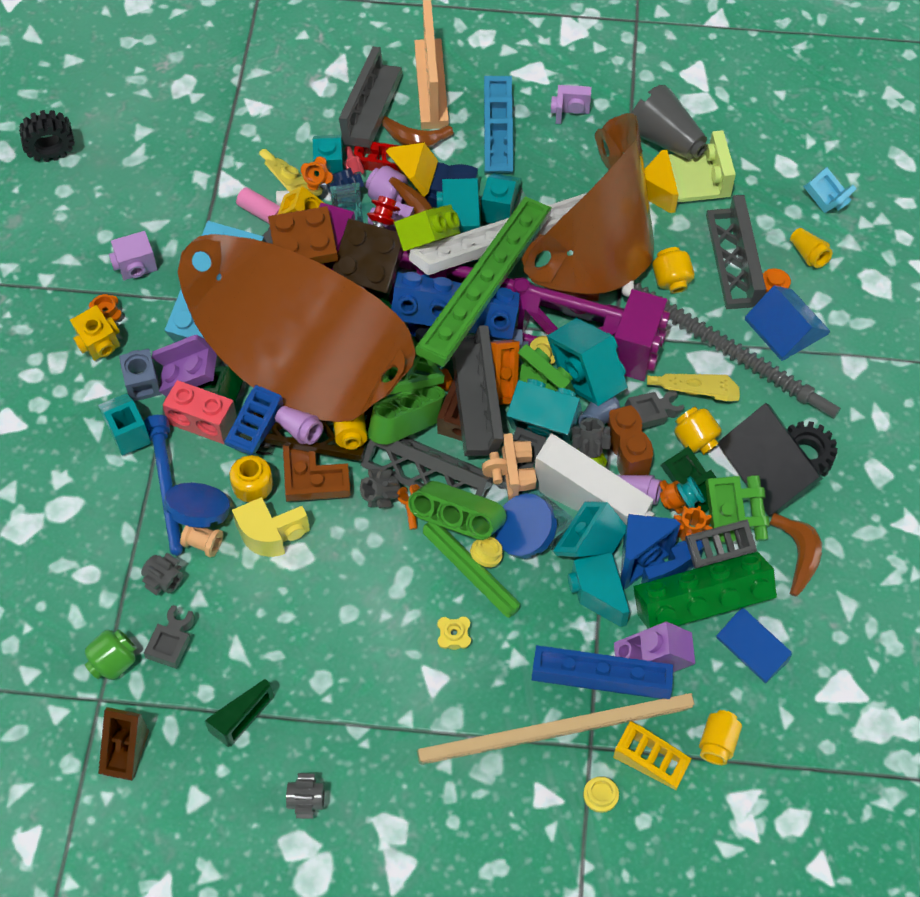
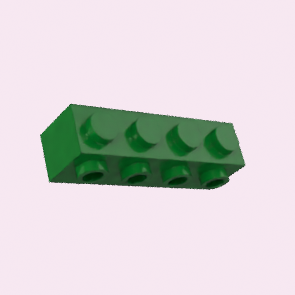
M758 551L633 586L637 615L647 629L664 622L679 626L777 598L774 568Z

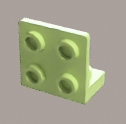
M723 130L712 131L710 144H707L706 151L699 158L694 157L688 160L677 154H669L679 194L677 203L731 197L736 174Z

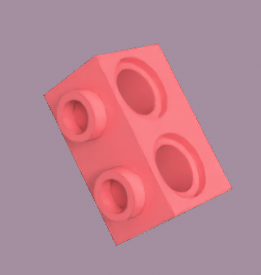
M178 380L162 404L165 415L168 417L169 425L221 444H225L224 441L237 418L232 399Z

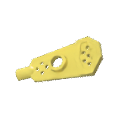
M262 149L259 152V155L266 160L264 164L289 192L303 186L315 196L322 194L323 188L321 186L317 190H310L307 187L303 175L299 173L297 168L289 165L282 159L275 158L267 149Z
M665 374L662 377L647 375V385L662 386L667 390L685 392L689 395L714 396L716 400L739 401L740 398L739 386L728 375Z

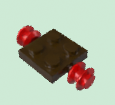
M379 196L378 200H371L376 206L375 211L367 213L371 221L374 222L373 225L348 218L337 253L338 261H335L332 270L365 290L368 288L390 295L403 248L398 233L385 229V226L394 225L393 212L400 211L401 209L395 206L397 201Z

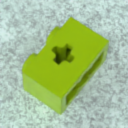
M451 204L425 210L394 222L403 251L460 234L459 217L452 209Z

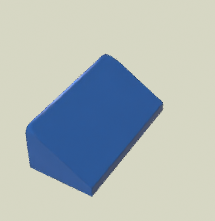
M741 608L716 635V638L765 684L789 662L792 656V652L744 608Z

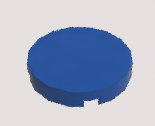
M193 482L181 483L171 487L166 492L164 510L166 513L170 512L172 514L173 520L196 528L210 527L211 523L218 521V524L223 523L228 517L230 500L225 493L215 487Z
M528 493L515 496L505 503L503 508L506 512V522L495 532V538L501 544L502 549L511 556L521 559L532 558L531 556L536 553L540 554L545 551L553 541L557 529V518L554 517V509L551 504L538 495Z

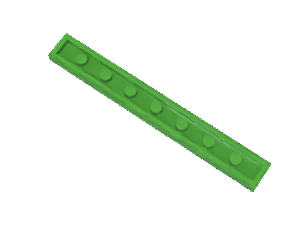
M526 196L522 199L416 346V355L445 367L547 221L552 207Z

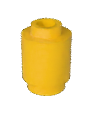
M364 413L354 420L333 422L335 441L340 447L352 450L362 446L367 441Z
M725 710L709 714L699 744L702 759L709 763L723 766L727 764L728 759L733 757L742 729V724L737 720L735 714Z

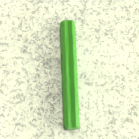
M431 522L424 525L423 534L506 617H512L519 610L520 603L483 566L474 561L471 554L444 527Z

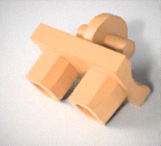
M508 433L503 434L502 458H499L498 452H491L489 454L490 460L482 464V472L486 477H492L494 484H501L503 482L502 476L505 475L508 500H511L519 495V491L536 488V474L534 468H517V463L532 462L531 441H513V434Z

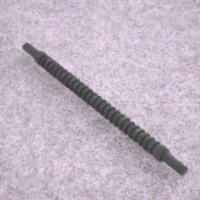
M634 280V290L649 293L648 287L642 288V284H635ZM652 291L649 294L656 295V292ZM667 300L665 311L670 312L669 320L672 319L673 325L680 324L679 328H686L688 334L693 332L694 338L701 337V342L708 341L709 347L714 345L716 346V351L723 350L724 356L729 354L731 360L737 359L738 365L744 363L745 369L752 368L753 374L759 372L760 378L767 377L768 383L774 381L775 387L782 386L783 392L790 391L789 395H796L797 401L802 404L809 403L832 418L838 415L841 408L815 393L814 387L809 384L802 385V380L795 381L794 375L788 377L786 375L787 371L780 372L779 366L773 368L772 362L765 363L764 357L757 358L756 352L750 354L749 348L742 349L741 343L735 345L734 339L729 341L727 340V335L720 336L719 330L714 332L712 326L707 328L704 321L699 323L698 317L692 319L691 313L684 314L683 308L677 310V305L673 304L671 306L670 301Z

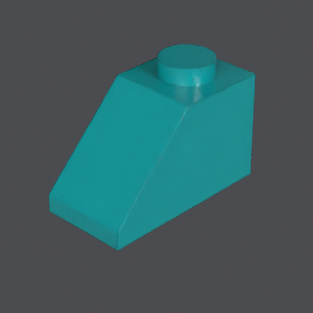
M342 135L314 136L312 139L313 162L316 157L321 156L327 160V169L332 174L344 170ZM315 171V175L318 176L319 172Z
M495 173L488 176L482 196V222L495 223L512 215L521 178Z
M584 502L553 552L556 556L570 557L613 553L625 534L626 524L608 502Z
M607 553L573 560L572 573H568V583L571 593H577L579 603L619 627L627 626L630 611L613 554Z

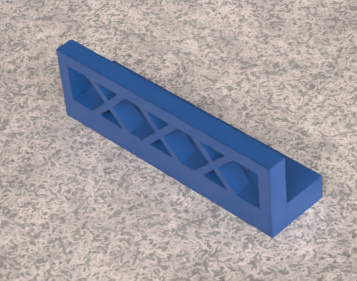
M536 645L531 680L658 699H670L674 664Z

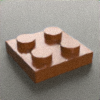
M328 206L268 216L272 243L274 245L291 250L320 264L338 261Z

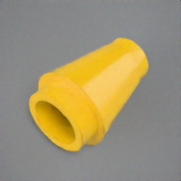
M798 228L792 233L790 241L808 266L821 268L829 262L833 252L828 242L805 231L803 228Z

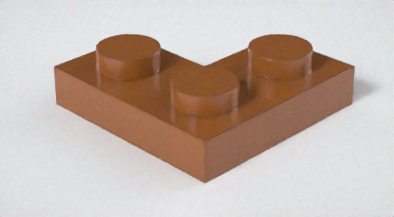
M283 445L286 502L350 497L348 463L316 465L314 451L297 450Z

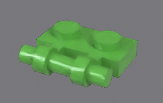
M758 475L747 477L748 488L741 489L740 476L707 479L705 485L709 515L712 516L711 527L717 528L748 519L750 528L754 529L755 541L768 540L767 528L770 527L769 516H765L763 499L766 498L765 488L761 487L760 477ZM745 500L750 501L752 517H745L743 504ZM734 531L730 532L733 543H737ZM720 534L721 543L726 544L724 535Z

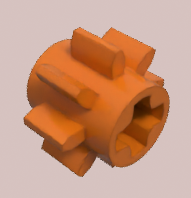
M683 506L682 516L674 515L673 518L680 523L677 537L682 541L686 540L685 536L713 529L711 526H708L712 516L706 515L701 510V506L689 509Z

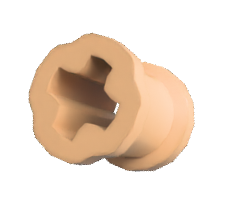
M185 526L180 538V544L186 548L192 546L205 552V556L211 558L216 555L221 546L223 531Z

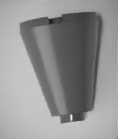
M658 85L648 91L651 96L646 101L640 99L632 111L637 116L640 137L688 160L694 157L699 158L707 148V137L670 88L666 85Z

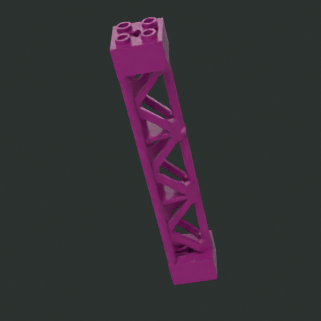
M320 203L319 207L328 206L338 253L348 218L355 220V212ZM410 250L403 251L398 268L408 271L416 270L419 275H425L422 270L409 261ZM335 261L322 263V265L332 270ZM459 265L430 274L429 276L430 278L445 277L451 281L462 283L473 268ZM521 277L514 279L506 278L500 288H508L513 292L520 293L517 329H522L523 341H528L529 346L537 338V336L524 333L531 316L548 335L558 329L539 308L543 306L588 322L596 321L603 323L604 325L598 329L611 335L615 334L618 358L626 371L624 376L645 382L648 370L654 372L659 356L657 353L659 347L662 348L667 333L666 327L670 317V312L665 311L667 298L632 289L624 309L553 291L550 288L529 282L526 278ZM393 283L389 295L390 304H392L395 283Z

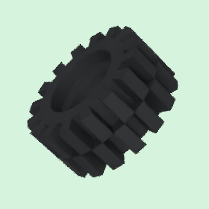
M41 110L40 115H36L35 112L31 113V119L25 117L23 119L24 123H20L19 132L23 151L27 153L29 158L34 156L36 161H40L43 158L44 162H49V158H53L56 161L59 160V155L64 158L67 156V152L73 150L72 146H74L75 142L71 122H69L67 116L64 117L63 113L59 112L56 115L54 110H50L49 114H45V110Z
M803 421L798 422L796 427L793 424L790 425L788 431L799 445L811 446L818 452V457L810 460L823 477L827 476L838 448H835L837 445L836 439L831 440L833 434L830 431L823 433L824 426L821 424L818 428H814V422L811 421L808 422L807 427H804Z

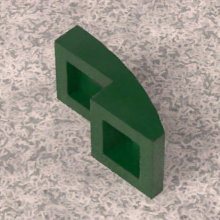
M688 446L662 463L661 467L672 482L678 481L681 484H685L688 477L691 476L706 500L704 503L697 502L695 508L701 506V510L705 513L709 510L705 481L717 477L712 470L705 471Z

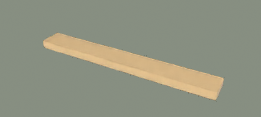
M692 693L674 696L670 699H659L420 748L417 750L419 764L424 765L614 726L630 721L682 712L692 708L694 701Z

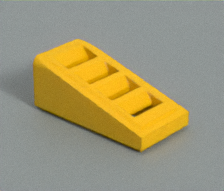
M632 721L627 725L613 756L614 759L674 790H677L692 760L689 756ZM633 740L639 742L635 752L629 749ZM646 746L652 749L647 760L641 757ZM661 753L665 757L658 768L653 764L658 754ZM671 760H674L678 763L670 776L666 773V770Z

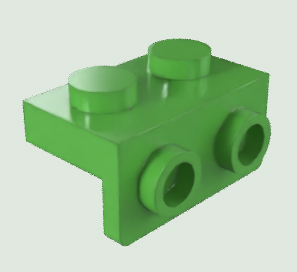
M525 344L519 350L518 354L523 364L518 368V380L527 382L528 379H535L545 383V388L557 391L558 388H565L575 392L571 382L573 377L561 366L558 369L554 368L549 363L551 359L540 348H536L534 351Z

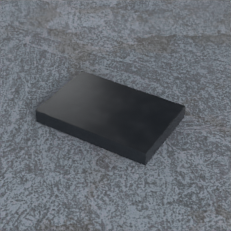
M767 403L763 404L718 441L720 448L746 484L747 477L755 475L760 477L761 487L765 488L766 498L763 499L764 510L769 517H772L774 513L779 514L823 479L775 411Z

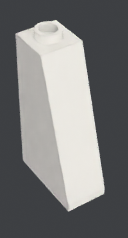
M550 434L535 460L536 488L533 490L576 511H579L584 502H608L626 525L628 514L655 516V513L651 512L653 504L651 497L559 437Z

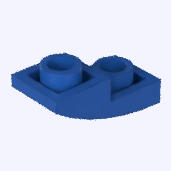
M686 540L677 543L671 548L667 562L658 560L645 567L641 583L691 570L694 565ZM698 540L696 544L701 557L704 547L702 540Z

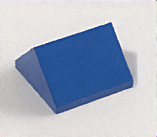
M776 285L745 316V321L781 361L830 333L826 325L792 289Z
M628 514L620 572L623 590L640 579L644 568L650 563L665 560L669 557L671 548L676 544L680 523L676 519Z

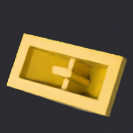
M425 143L396 146L387 149V154L421 195L425 197L429 193L438 163L431 150Z
M661 150L644 169L648 200L669 213H675L679 194L668 150Z

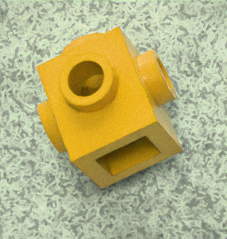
M97 305L70 319L77 334L73 338L82 354L88 351L94 361L100 357L110 355L116 348L120 347L116 337L120 331L112 317L106 319Z

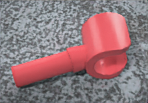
M346 146L347 160L343 163L345 169L351 168L353 174L356 172L364 174L365 171L359 156H354L352 148Z

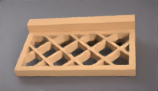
M423 0L424 39L414 40L421 130L441 129L449 125L442 40L434 39L431 0Z

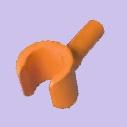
M417 484L410 485L409 491L411 495L420 487ZM402 487L397 492L399 495L398 500L405 504L409 530L417 529L416 516L410 511L408 505L410 497L407 494V488Z

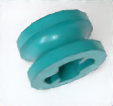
M691 476L687 478L685 484L678 483L676 485L689 508H695L697 502L704 503L706 501L703 493Z

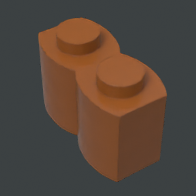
M632 405L610 410L607 427H610V449L617 455L616 463L620 475H649L653 458V447L647 435L642 432L640 414Z

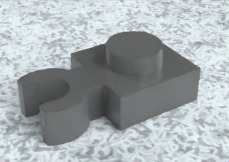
M675 391L667 392L660 399L656 392L629 397L625 403V406L632 405L640 414L642 429L664 424L668 417L675 418L680 416L685 408L684 405L673 406L671 404L678 395Z
M173 605L167 612V619L169 621L167 627L157 624L144 651V656L146 659L177 669L190 641L189 634L184 633V631L193 626L195 618L193 611H188L183 620H176L179 611L177 606Z

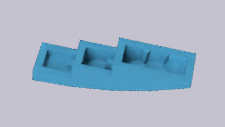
M484 76L485 173H513L512 76Z

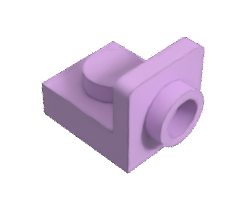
M558 85L557 96H552L551 113H556L555 124H561L562 112L589 114L592 87Z

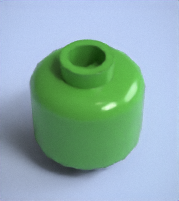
M118 629L115 632L104 630L85 648V656L88 660L85 667L97 679L103 676L106 679L115 680L135 662L134 651L137 648L121 630Z

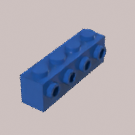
M397 272L391 309L403 322L431 326L462 283L452 282L445 277L429 278L415 272ZM499 288L468 333L476 334L479 326H488L489 336L512 340L519 308L520 293L513 292L508 288Z

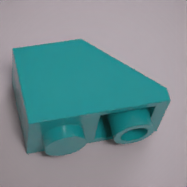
M127 393L98 405L122 456L151 444L145 423L133 399Z

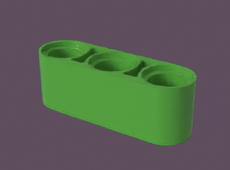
M438 385L402 392L376 403L371 414L367 433L368 437L375 443L387 445L436 424L438 414L443 405L445 391Z
M438 481L426 483L415 491L408 500L410 511L414 516L478 540L488 539L506 522L505 509L499 503Z

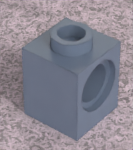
M150 349L134 350L128 354L119 355L125 387L133 401L161 395Z

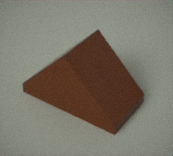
M109 707L104 710L98 774L131 781L134 779L149 733L141 714Z

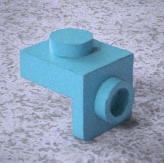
M828 167L821 170L803 186L824 213L834 207L837 211L842 209L852 200L849 196L857 189L854 185L844 189Z

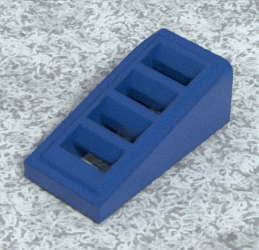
M255 385L224 441L225 445L248 455H254L276 422V413L283 406L282 396ZM256 412V413H258V414H260V415H263L264 417H263V418L258 417V416L254 415V413ZM249 423L253 426L258 427V429L256 430L254 428L246 426V424ZM240 433L252 437V440H246L239 437Z

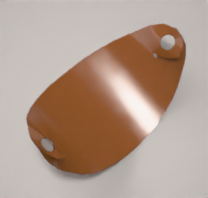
M625 113L608 120L602 129L596 131L595 140L600 156L608 168V172L545 235L540 234L526 249L522 257L524 272L533 283L550 289L573 293H606L619 289L630 281H634L652 263L654 237L639 125L635 114ZM604 141L606 142L609 149V157L607 156L604 148ZM569 250H572L573 255L568 256L567 252ZM542 251H549L551 253L550 261L545 266L535 267L536 256Z
M219 234L199 236L181 253L177 271L181 290L194 323L205 341L219 358L251 387L254 388L255 385H258L281 395L283 406L315 415L319 420L342 422L354 420L373 404L388 396L401 378L413 366L415 347L411 333L400 317L380 299L361 286L312 259L271 243L251 238ZM199 251L205 252L211 259L210 268L203 272L198 271L192 264L193 255ZM221 274V279L218 281L216 279L217 275ZM392 367L398 369L396 376L391 381L382 382L386 371Z

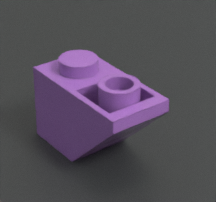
M669 622L661 623L614 642V651L617 657L674 664L673 672L695 664L692 632Z

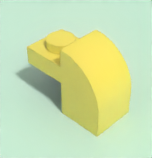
M261 497L232 509L235 525L244 544L251 551L261 556L275 557L285 554L283 542L297 540L310 531L308 517L303 506L272 518Z

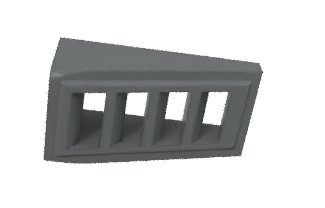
M748 519L685 536L694 569L757 551ZM732 531L735 533L739 546L737 550H735L730 532ZM720 534L724 535L728 549L727 553H724ZM708 537L713 538L718 554L716 556H713ZM697 540H702L707 557L705 559L700 557L696 544Z

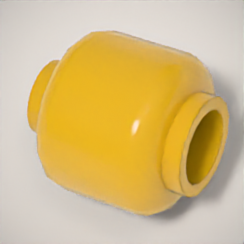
M679 247L661 250L657 253V258L652 263L658 287L663 290H670L672 294L685 291L688 288L687 284L694 279L695 274L690 256L687 252L680 250Z
M695 406L675 420L678 424L674 429L675 435L685 448L689 446L693 453L701 451L705 455L719 445L716 439L720 436L722 429L707 409L698 410Z
M249 455L236 460L232 465L229 473L230 482L237 498L248 503L261 497L263 500L267 498L272 491L273 478L271 468L266 460L259 456Z

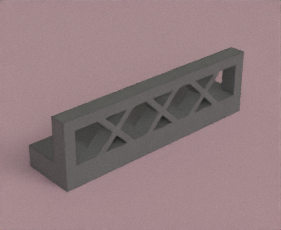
M372 47L339 117L343 145L371 147L402 78L401 67L383 65L381 47Z
M733 195L730 208L707 210L706 218L726 309L752 308L765 295L766 287L745 195ZM730 218L731 225L725 230L716 224L715 219ZM725 239L736 245V249L732 253L721 247L720 244ZM730 263L741 269L742 272L737 277L726 271V267ZM737 286L746 292L747 298L732 299L731 291Z
M479 326L474 338H464L452 355L464 456H489L491 452L498 451L504 439L488 326Z
M408 437L387 445L378 444L369 439L360 465L369 470H389L388 468L393 466L395 471L391 470V476H394L399 483L409 487L410 485L417 484L421 488L430 482L428 475L436 471L444 475L448 485L455 488L463 484L477 488L475 495L481 497L484 496L486 489L493 485L492 477L483 475L482 468ZM376 446L387 451L391 463L381 466L371 461ZM396 455H399L403 458L397 460ZM407 459L415 462L420 475L413 478L405 476L399 463ZM424 466L431 470L426 472ZM422 478L424 483L417 481V479ZM453 479L458 480L460 482L454 484Z

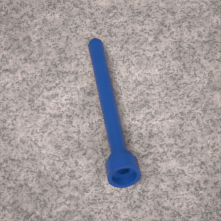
M152 415L147 417L144 423L150 441L153 442L164 510L166 492L173 487L165 441L170 433V426L167 416ZM164 510L170 552L174 556H179L183 552V546L180 544L181 533L179 523L172 519L170 512L166 513Z

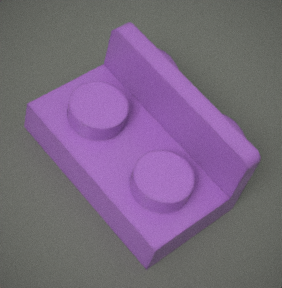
M193 335L152 352V359L163 365L160 393L167 397L177 380L195 387L213 381L217 354L204 338L199 335Z

